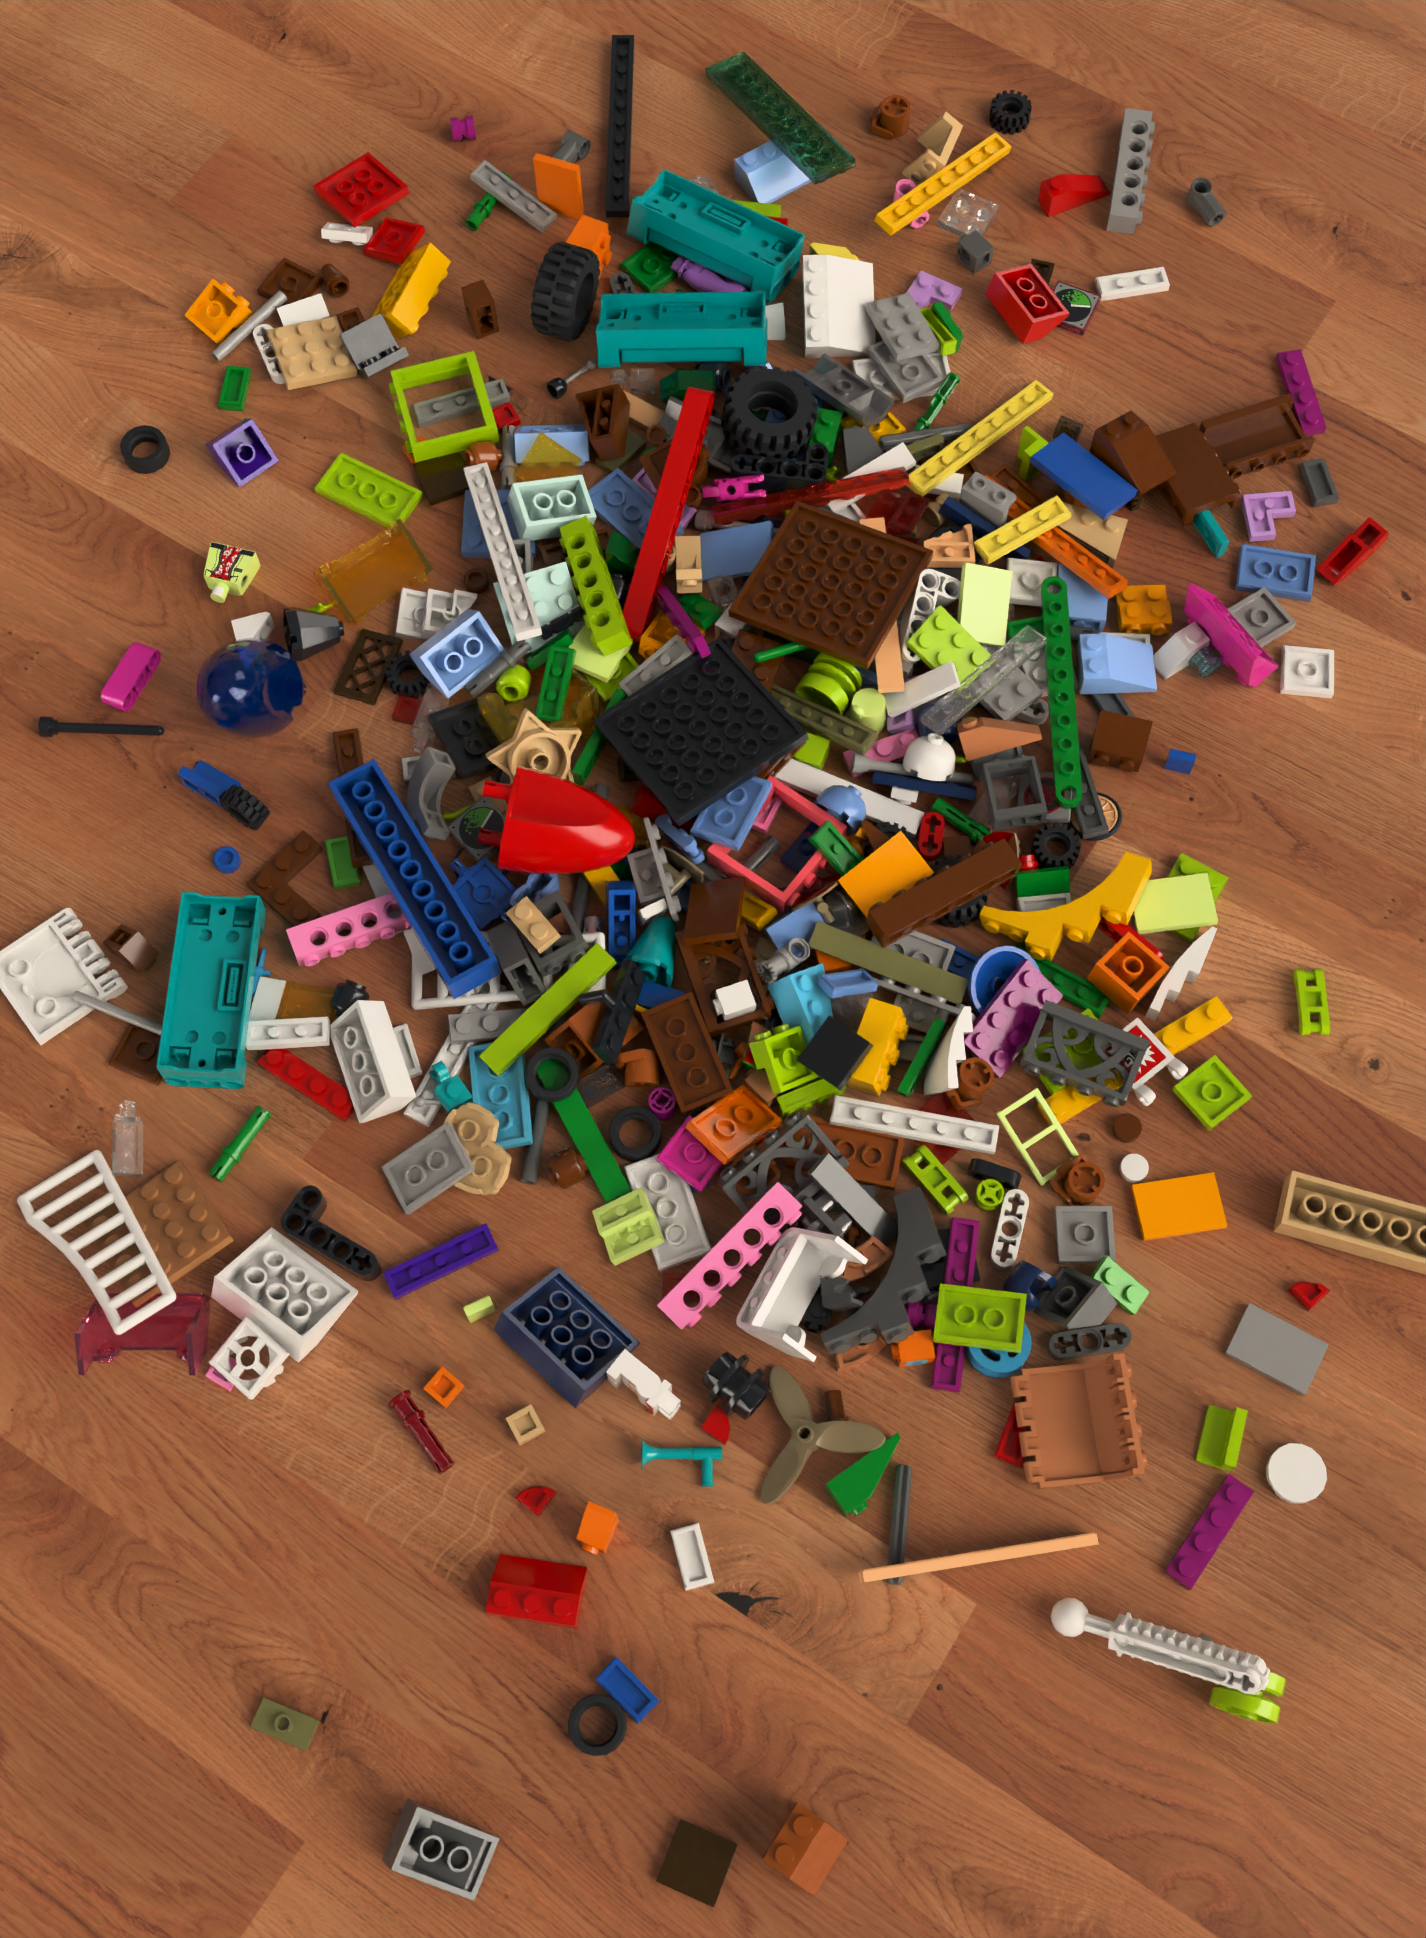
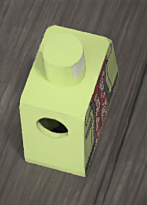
M211 542L204 570V578L208 588L212 590L210 595L212 600L224 603L228 594L236 596L244 594L261 566L256 552Z

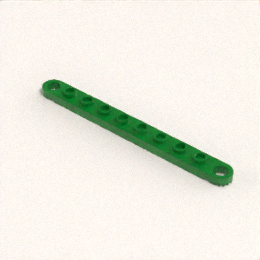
M1052 576L1046 578L1042 583L1041 608L1053 781L1056 803L1060 807L1071 809L1072 807L1075 808L1081 801L1082 783L1068 595L1065 581L1059 577ZM1050 585H1054L1057 588L1059 587L1060 592L1052 594L1048 592L1047 588ZM1065 789H1069V791L1072 790L1076 794V797L1072 800H1067L1062 797L1061 793Z

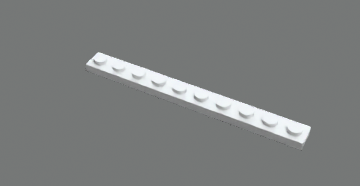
M485 462L463 468L516 639L521 641L542 635L541 627L488 464Z

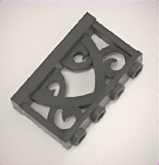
M1045 1000L1021 1059L1020 1066L1024 1067V1071L1031 1075L1039 1076L1042 1074L1050 1077V1081L1056 1085L1065 1086L1067 1084L1075 1087L1076 1092L1081 1095L1100 1097L1104 1104L1111 1107L1124 1106L1150 1041ZM1045 1019L1052 1021V1037L1038 1038ZM1069 1029L1077 1032V1038L1067 1040L1063 1039L1062 1036L1070 1037L1067 1033ZM1088 1035L1094 1038L1095 1052L1104 1062L1091 1068L1077 1070L1064 1046L1077 1045ZM1043 1043L1053 1044L1054 1048H1048L1042 1053H1047L1051 1056L1049 1062H1042L1037 1059L1035 1055L1037 1046ZM1103 1043H1108L1112 1046L1110 1051H1106L1112 1055L1111 1057H1108L1101 1050ZM1131 1052L1136 1054L1128 1073L1119 1063ZM1060 1062V1064H1061V1066H1062V1068H1063L1064 1070H1062V1069H1060V1068H1057V1067H1055V1066H1057L1058 1063ZM1113 1068L1123 1078L1122 1087L1116 1090H1112L1104 1084V1080L1107 1078L1112 1079L1115 1083V1075L1110 1071ZM1096 1077V1083L1087 1080Z
M801 1109L799 1112L796 1110L789 1114L785 1119L786 1123L778 1129L769 1131L764 1136V1141L756 1148H749L742 1155L741 1161L735 1166H728L721 1172L720 1178L717 1180L718 1184L744 1215L750 1210L744 1202L755 1199L759 1200L775 1184L766 1186L767 1172L770 1161L773 1158H799L794 1168L796 1184L792 1188L786 1184H780L801 1205L804 1204L803 1201L807 1197H812L821 1189L808 1174L806 1176L801 1174V1168L806 1160L809 1162L804 1167L812 1168L821 1157V1155L813 1152L819 1139L830 1151L831 1156L844 1169L850 1165L804 1109ZM800 1128H807L811 1132V1142L806 1149L802 1148L805 1144L803 1135L800 1140H793V1134ZM784 1142H785L786 1145H787V1146H780V1145H781L782 1143H784ZM743 1176H748L750 1181L748 1184L743 1185V1187L747 1189L756 1187V1192L748 1195L739 1194L736 1191V1182ZM769 1208L764 1212V1220L769 1224H775L780 1219V1212L776 1208Z

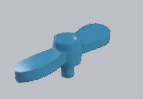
M262 948L259 964L255 969L252 995H255L260 976L271 975V971L265 970V967H263L267 953L266 948Z

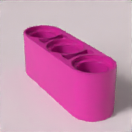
M140 642L132 643L104 686L101 693V701L121 711L128 712L157 669L161 660V652Z

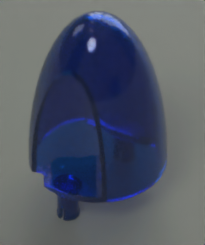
M243 638L222 645L203 662L197 678V702L205 718L219 730L237 737L261 738L282 731L294 720L292 717L293 708L302 704L303 697L307 691L304 688L307 687L303 682L298 664L283 647L262 638Z

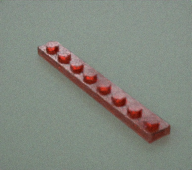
M903 466L768 494L766 497L749 498L711 506V512L715 525H730L736 520H754L758 516L765 514L778 515L784 510L792 509L796 501L808 505H826L832 500H850L856 495H874L880 490L885 489L898 490L903 488L904 485L910 484L909 475Z

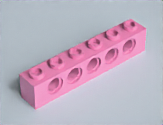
M391 893L286 929L299 967L304 965L309 967L316 965L321 959L339 957L346 950L355 947L364 948L377 939L392 938L396 935L397 931L408 930L411 927L403 913L398 918H390L388 916L390 912L395 910L401 912ZM369 920L377 922L373 927L363 926ZM344 929H348L351 931V933L347 936L338 935V933ZM318 938L325 939L322 945L317 946L313 944Z
M777 1181L675 1285L657 1306L681 1330L686 1325L692 1328L702 1317L699 1312L706 1305L711 1308L722 1297L719 1291L726 1284L732 1287L742 1276L739 1271L746 1263L751 1267L762 1256L759 1250L766 1243L772 1246L782 1235L779 1230L787 1222L791 1226L802 1215L799 1211L802 1205ZM769 1208H776L780 1212V1219L775 1224H769L764 1220V1212ZM750 1228L758 1230L760 1240L756 1244H748L744 1240L746 1230ZM735 1249L739 1252L741 1258L737 1264L730 1265L725 1262L724 1253L727 1250ZM716 1270L720 1274V1281L716 1285L707 1284L704 1280L706 1271ZM694 1290L700 1295V1302L697 1305L691 1306L684 1301V1294L687 1291Z

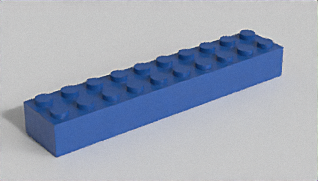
M373 759L329 782L328 785L335 801L453 999L502 974L497 958L376 760Z

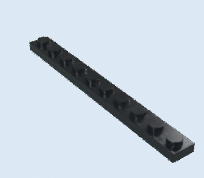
M612 35L606 217H629L634 35Z

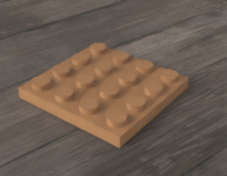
M181 1160L125 1197L170 1284L234 1241ZM116 1204L86 1223L85 1226L88 1231L118 1214L119 1210ZM124 1222L95 1240L101 1251L130 1233ZM136 1243L106 1261L111 1269L114 1270L141 1252ZM145 1263L121 1278L119 1282L123 1289L126 1290L152 1273ZM154 1285L132 1299L133 1305L137 1308L159 1293L158 1285Z

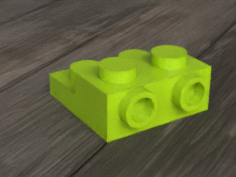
M787 1023L772 1028L774 1034H771L770 1030L754 1035L756 1041L749 1043L757 1070L765 1068L773 1094L782 1093L817 1078L814 1072L797 1061L807 1046L800 1025L789 1028Z

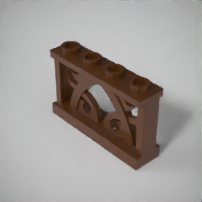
M744 920L740 921L738 939H735V943L729 945L724 940L721 941V947L715 946V942H710V945L695 944L686 946L683 940L684 930L675 933L676 943L692 990L711 1038L717 1037L721 1033L750 1025L753 1021L756 1023L765 1019H771V1010L775 1009L771 995H765L762 985H765L766 982L762 980V976H759L760 973H757L758 970H756L754 961L757 960L755 949L752 944L748 945L745 936L749 934ZM740 948L744 959L735 954ZM707 955L711 956L710 966L708 968L700 967L699 962L701 960L708 961ZM716 957L733 964L741 970L738 982L749 981L751 976L754 988L750 987L758 1001V1007L755 1012L717 1024L716 1020L721 1018L722 1014H716L710 996L717 989L723 987L717 984L703 983V980L713 973L716 967Z

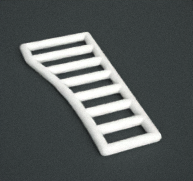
M480 931L486 942L490 943V948L494 953L495 957L497 958V961L500 966V962L490 941L488 933ZM602 932L582 934L587 944L594 943L595 945L598 943L605 950V935ZM574 934L560 935L561 937L542 952V957L553 952L552 946H565L576 940ZM412 956L411 1007L414 1010L520 1000L515 990L500 991V975L489 980L488 993L474 994V989L453 999L452 996H448V989L438 973L437 997L422 999V975H419ZM571 962V963H569V964H568V970H569L576 962ZM606 974L588 992L606 989ZM553 975L542 976V982L546 990L553 985Z
M92 1151L17 1198V1203L27 1223L55 1245L80 1272L103 1309L115 1334H123L176 1300L174 1289L101 1151ZM95 1164L99 1172L98 1174L36 1212L34 1211L30 1203L31 1201L90 1165ZM105 1183L109 1193L51 1228L42 1221ZM115 1202L119 1210L118 1214L70 1243L60 1236ZM124 1222L130 1231L127 1235L86 1260L77 1252ZM136 1243L141 1252L140 1254L100 1279L97 1278L92 1270L93 1268ZM145 1263L147 1264L152 1274L110 1299L105 1288ZM154 1285H158L162 1293L160 1297L121 1320L116 1309Z

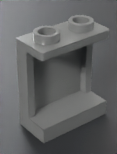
M974 472L961 489L959 503L995 527L1000 528L1008 523L1006 522L1008 510L1015 502L1017 496L982 474Z

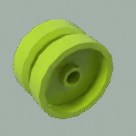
M1269 1672V1682L1265 1690H1260L1255 1695L1245 1694L1226 1686H1217L1212 1688L1209 1704L1239 1718L1275 1725L1278 1724L1281 1708L1274 1701L1265 1697L1278 1698L1283 1696L1286 1679Z

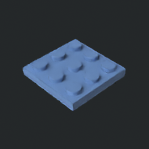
M465 490L461 546L462 558H491L470 490ZM496 490L512 540L520 539L507 502L510 490ZM533 540L530 543L533 558H536L537 540Z

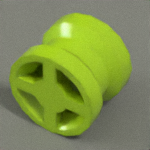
M994 1179L983 1180L978 1185L974 1195L976 1206L985 1212H992L999 1208L1004 1197L1003 1186Z

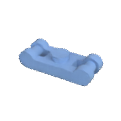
M661 814L656 818L655 824L663 833L665 840L694 865L704 860L705 855L701 848L696 847L697 842L692 835H688L682 828L677 830L672 825V820L668 814Z

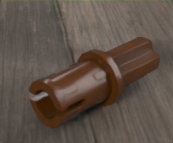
M829 1390L825 1392L824 1396L828 1415L826 1422L848 1421L849 1418L845 1416L841 1391Z

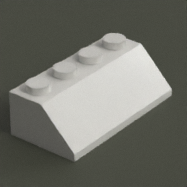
M357 1000L330 1025V1036L359 1123H365L401 1110L416 1097L384 1001Z

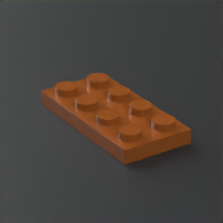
M810 1115L849 1162L850 1165L845 1170L857 1183L895 1190L905 1138L830 1124V1119ZM800 1128L793 1134V1140L798 1141L803 1135L805 1144L802 1148L806 1149L811 1142V1132L807 1128ZM819 1139L813 1152L821 1156L824 1152L831 1155L830 1151ZM787 1157L785 1168L794 1169L799 1158ZM806 1160L801 1171L808 1172L811 1169L810 1167H804L809 1161Z

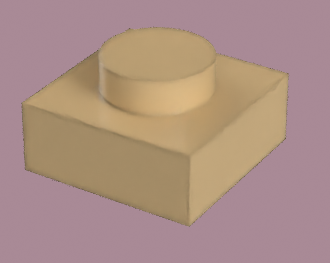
M532 1404L506 1418L520 1446L546 1432Z

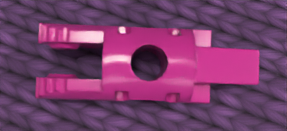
M764 475L715 479V485H707L702 488L703 498L717 497V502L766 497V490L757 489L749 491L748 483L763 481ZM732 485L735 487L736 492L732 490Z

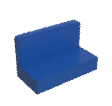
M202 760L198 762L193 770L183 766L177 773L184 786L220 807L222 806L219 801L232 785L235 784L242 787L239 781Z

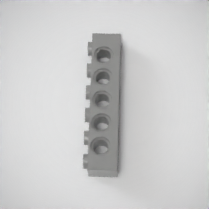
M1125 108L1106 231L1134 235L1136 225H1141L1143 211L1139 210V207H1143L1146 194L1142 192V189H1146L1148 175L1144 174V171L1148 172L1151 158L1146 156L1151 153L1153 139H1149V136H1153L1155 122L1151 121L1153 111Z

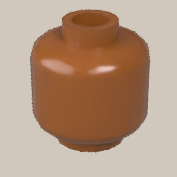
M479 441L470 443L468 449H465L464 458L467 467L487 462L491 473L495 472L498 468V463L502 462V453L500 448H496L492 441Z

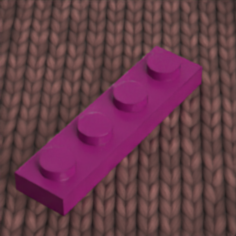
M1301 349L1277 353L1276 362L1286 393H1290L1294 400L1291 408L1305 436L1324 433L1326 424Z
M666 585L657 589L661 598L657 601L659 607L664 614H667L672 626H676L682 639H685L692 652L696 650L701 658L710 655L711 652L702 633Z
M1228 1474L1164 1573L1187 1590H1191L1254 1491L1231 1474Z

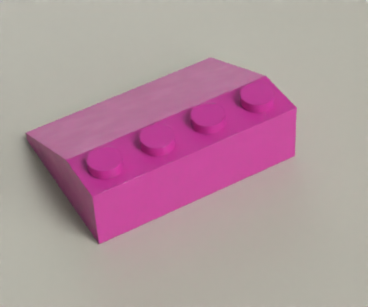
M1193 583L1187 587L1184 613L1189 617L1187 623L1189 625L1193 622L1197 623L1210 638L1208 646L1212 650L1216 648L1221 653L1219 659L1228 668L1232 666L1236 670L1235 677L1242 685L1246 686L1248 684L1256 688L1279 666L1213 593Z

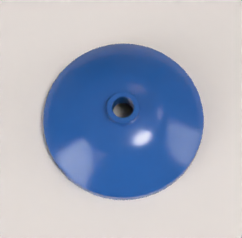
M998 946L987 950L976 960L969 975L968 993L971 1004L978 1015H980L998 992V990H995V983L999 984L1000 989L1022 960H1028L1040 972L1038 965L1028 953L1013 946Z

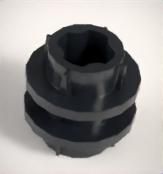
M729 1352L723 1353L704 1375L702 1382L711 1391L707 1398L709 1402L714 1403L721 1397L727 1403L723 1410L724 1415L729 1417L735 1412L744 1420H747L767 1398L770 1389L761 1380L765 1371L759 1368L751 1374L745 1369L749 1358L746 1355H742L737 1359Z

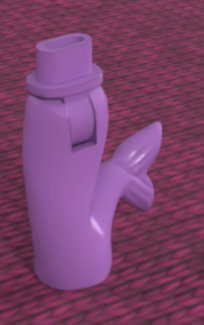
M681 255L671 266V269L678 273V277L698 292H748L746 286L727 277L723 281L714 271Z

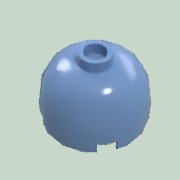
M832 785L826 788L813 802V804L847 825L846 834L848 835L852 833L855 835L866 817L865 803L860 798L862 794L851 785L848 788L843 785Z

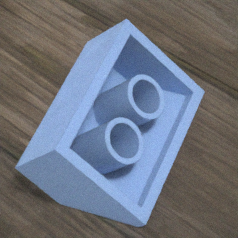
M792 129L734 159L735 180L753 202L770 204L816 179V173L806 147Z
M585 424L518 426L514 433L516 463H522L523 467L537 466V463H546V466H560L561 462H570L572 466L585 465V461L590 459V440Z
M467 609L409 655L422 674L446 698H450L495 661L504 648L480 611Z

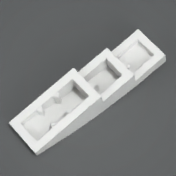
M1212 926L1192 943L1176 961L1161 983L1145 1015L1146 1018L1155 1021L1165 999L1175 1002L1184 980L1194 984L1217 928Z

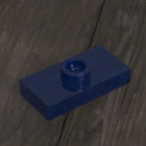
M811 822L780 857V862L798 874L817 851L808 839L820 826Z

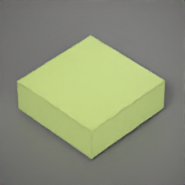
M490 1296L483 1297L463 1308L470 1323L496 1312Z

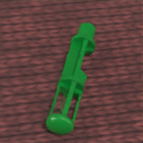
M953 372L947 374L946 379L933 395L929 408L922 418L919 417L917 419V425L913 431L930 427V424L942 406L947 402L956 385L960 382L957 374Z

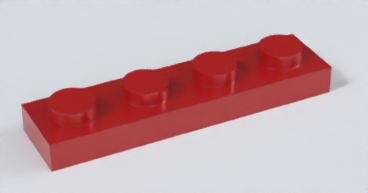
M285 1048L266 1049L256 1062L258 1066L343 1122H346L355 1110L348 1089Z

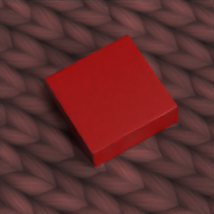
M510 402L492 410L500 434L502 433V428L506 425L507 430H509V425L516 427L521 424V420Z

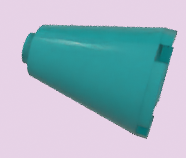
M666 916L654 918L624 958V960L632 959L646 974L645 981L669 988L673 982L676 950L675 933L677 932V926L673 920Z

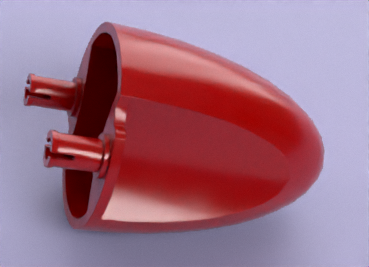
M517 766L516 774L510 785L485 780L482 796L506 800L508 804L503 832L480 827L477 844L500 848L498 869L532 874L583 873L613 865L626 857L633 849L635 833L625 815L612 803L581 785L549 773L522 766Z

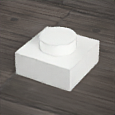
M893 786L890 798H895V801L901 804L909 805L911 802L916 803L919 791Z

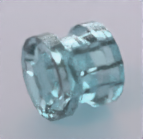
M1205 646L1197 651L1188 663L1192 668H1196L1199 676L1204 679L1218 669L1221 665V660L1218 657H1214L1211 649Z

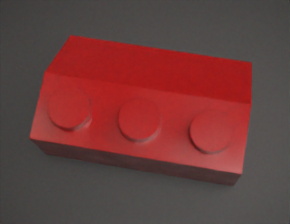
M1032 264L995 272L985 293L1022 344L1042 339L1070 314Z
M500 1554L491 1579L485 1612L491 1616L578 1629L588 1568Z

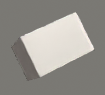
M266 611L231 620L239 653L243 662L249 665L275 627L270 613Z

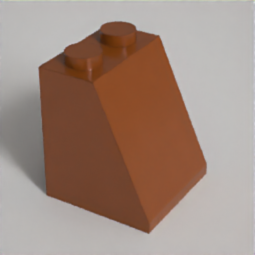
M609 986L606 990L611 994L612 988ZM602 1001L588 1003L544 1039L550 1047L561 1048L572 1055L577 1063L578 1082L604 1062L591 1049L606 1009V1005ZM634 1014L632 1015L622 1047L644 1029Z
M796 1802L762 1859L815 1896L848 1842V1839L803 1805Z

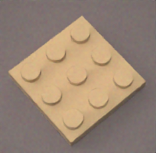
M337 316L268 329V336L288 390L357 376V368L340 338V334L343 331Z

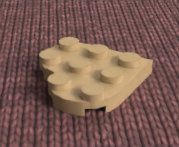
M466 1103V1105H462L456 1110L453 1109L445 1119L444 1124L449 1122L453 1125L476 1170L454 1184V1186L473 1194L483 1196L488 1194L494 1195L499 1192L508 1178L511 1156L506 1153L502 1146L496 1143L499 1120L486 1107L479 1104Z

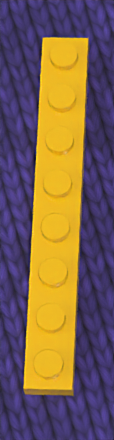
M995 132L876 214L874 221L892 236L1009 154L1012 146Z
M1216 996L1154 1033V1035L1174 1056L1227 1024L1233 1017ZM1111 1069L1110 1071L1115 1075V1083L1112 1079L1107 1078L1104 1080V1084L1106 1087L1116 1090L1122 1087L1123 1080ZM1096 1077L1087 1079L1096 1083ZM1070 1085L1045 1099L1060 1124L1102 1100V1098L1095 1095L1091 1097L1081 1095L1076 1092L1075 1087ZM1038 1103L1037 1108L1039 1109L1043 1117L1046 1119L1048 1124L1051 1125L1050 1120L1048 1119L1042 1107Z

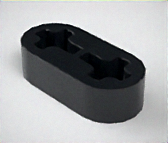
M977 1158L971 1159L967 1174L970 1177L980 1181L994 1179L1007 1190L1018 1189L1022 1175L1015 1170Z

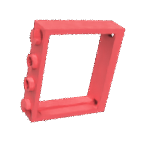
M771 775L768 777L767 780L772 782L773 787L756 819L776 797L818 826L829 820L845 839H848L846 837L847 825ZM713 843L707 850V862L730 878L743 877L746 889L783 914L790 906L792 907L799 902L801 898L800 893L805 887L809 889L813 885L818 871L821 868L823 870L826 869L830 864L817 850L789 886L782 892L728 856L730 848Z

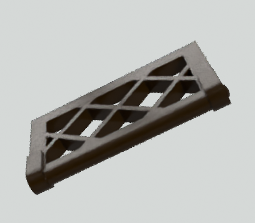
M362 628L337 682L334 693L362 701L366 704L375 705L387 679L386 666L388 663L391 664L390 659L392 657L396 659L403 640L395 636ZM367 639L375 641V645L363 650ZM386 645L393 646L389 655L385 656L381 648ZM379 649L383 658L368 663L365 655ZM362 656L366 665L353 671L358 658ZM385 663L380 675L375 677L372 668ZM369 670L373 679L359 685L355 676ZM353 677L357 686L351 689L346 688L349 678ZM375 684L371 694L362 691V689Z

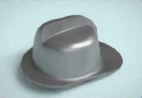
M833 888L829 891L823 901L827 903L828 909L835 920L828 925L858 937L869 932L870 928L866 924L867 918L845 890Z

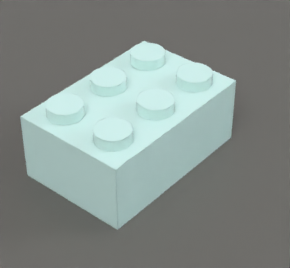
M583 475L513 483L507 498L520 539H530V541L562 537L560 527L584 516H587L593 525L597 517Z

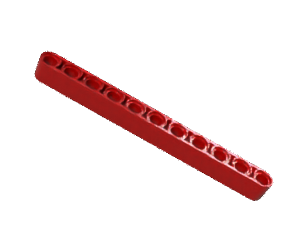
M688 387L622 612L633 644L640 645V638L652 621L659 596L657 589L662 586L712 412L714 391Z

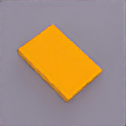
M900 831L837 882L867 918L869 909L878 902L885 903L891 900L892 896L903 889L907 891L913 888L919 880L930 877L934 872L902 831Z
M1214 1172L1134 1184L1130 1187L1143 1241L1219 1230L1227 1227Z

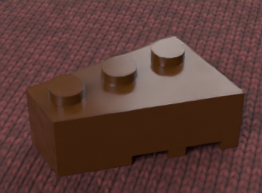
M618 383L575 394L585 421L584 424L589 440L601 461L624 457L631 404L621 385Z

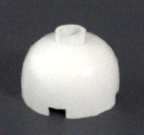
M930 733L928 736H921L913 740L907 747L903 759V768L909 773L911 769L917 771V777L922 779L945 781L947 775L952 778L955 769L956 756L954 749L939 734Z

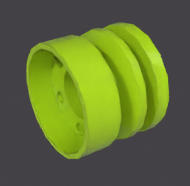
M820 653L814 659V663L810 665L808 673L802 677L795 687V694L842 715L849 705V700L854 697L856 691L862 686V677L852 664L825 653Z

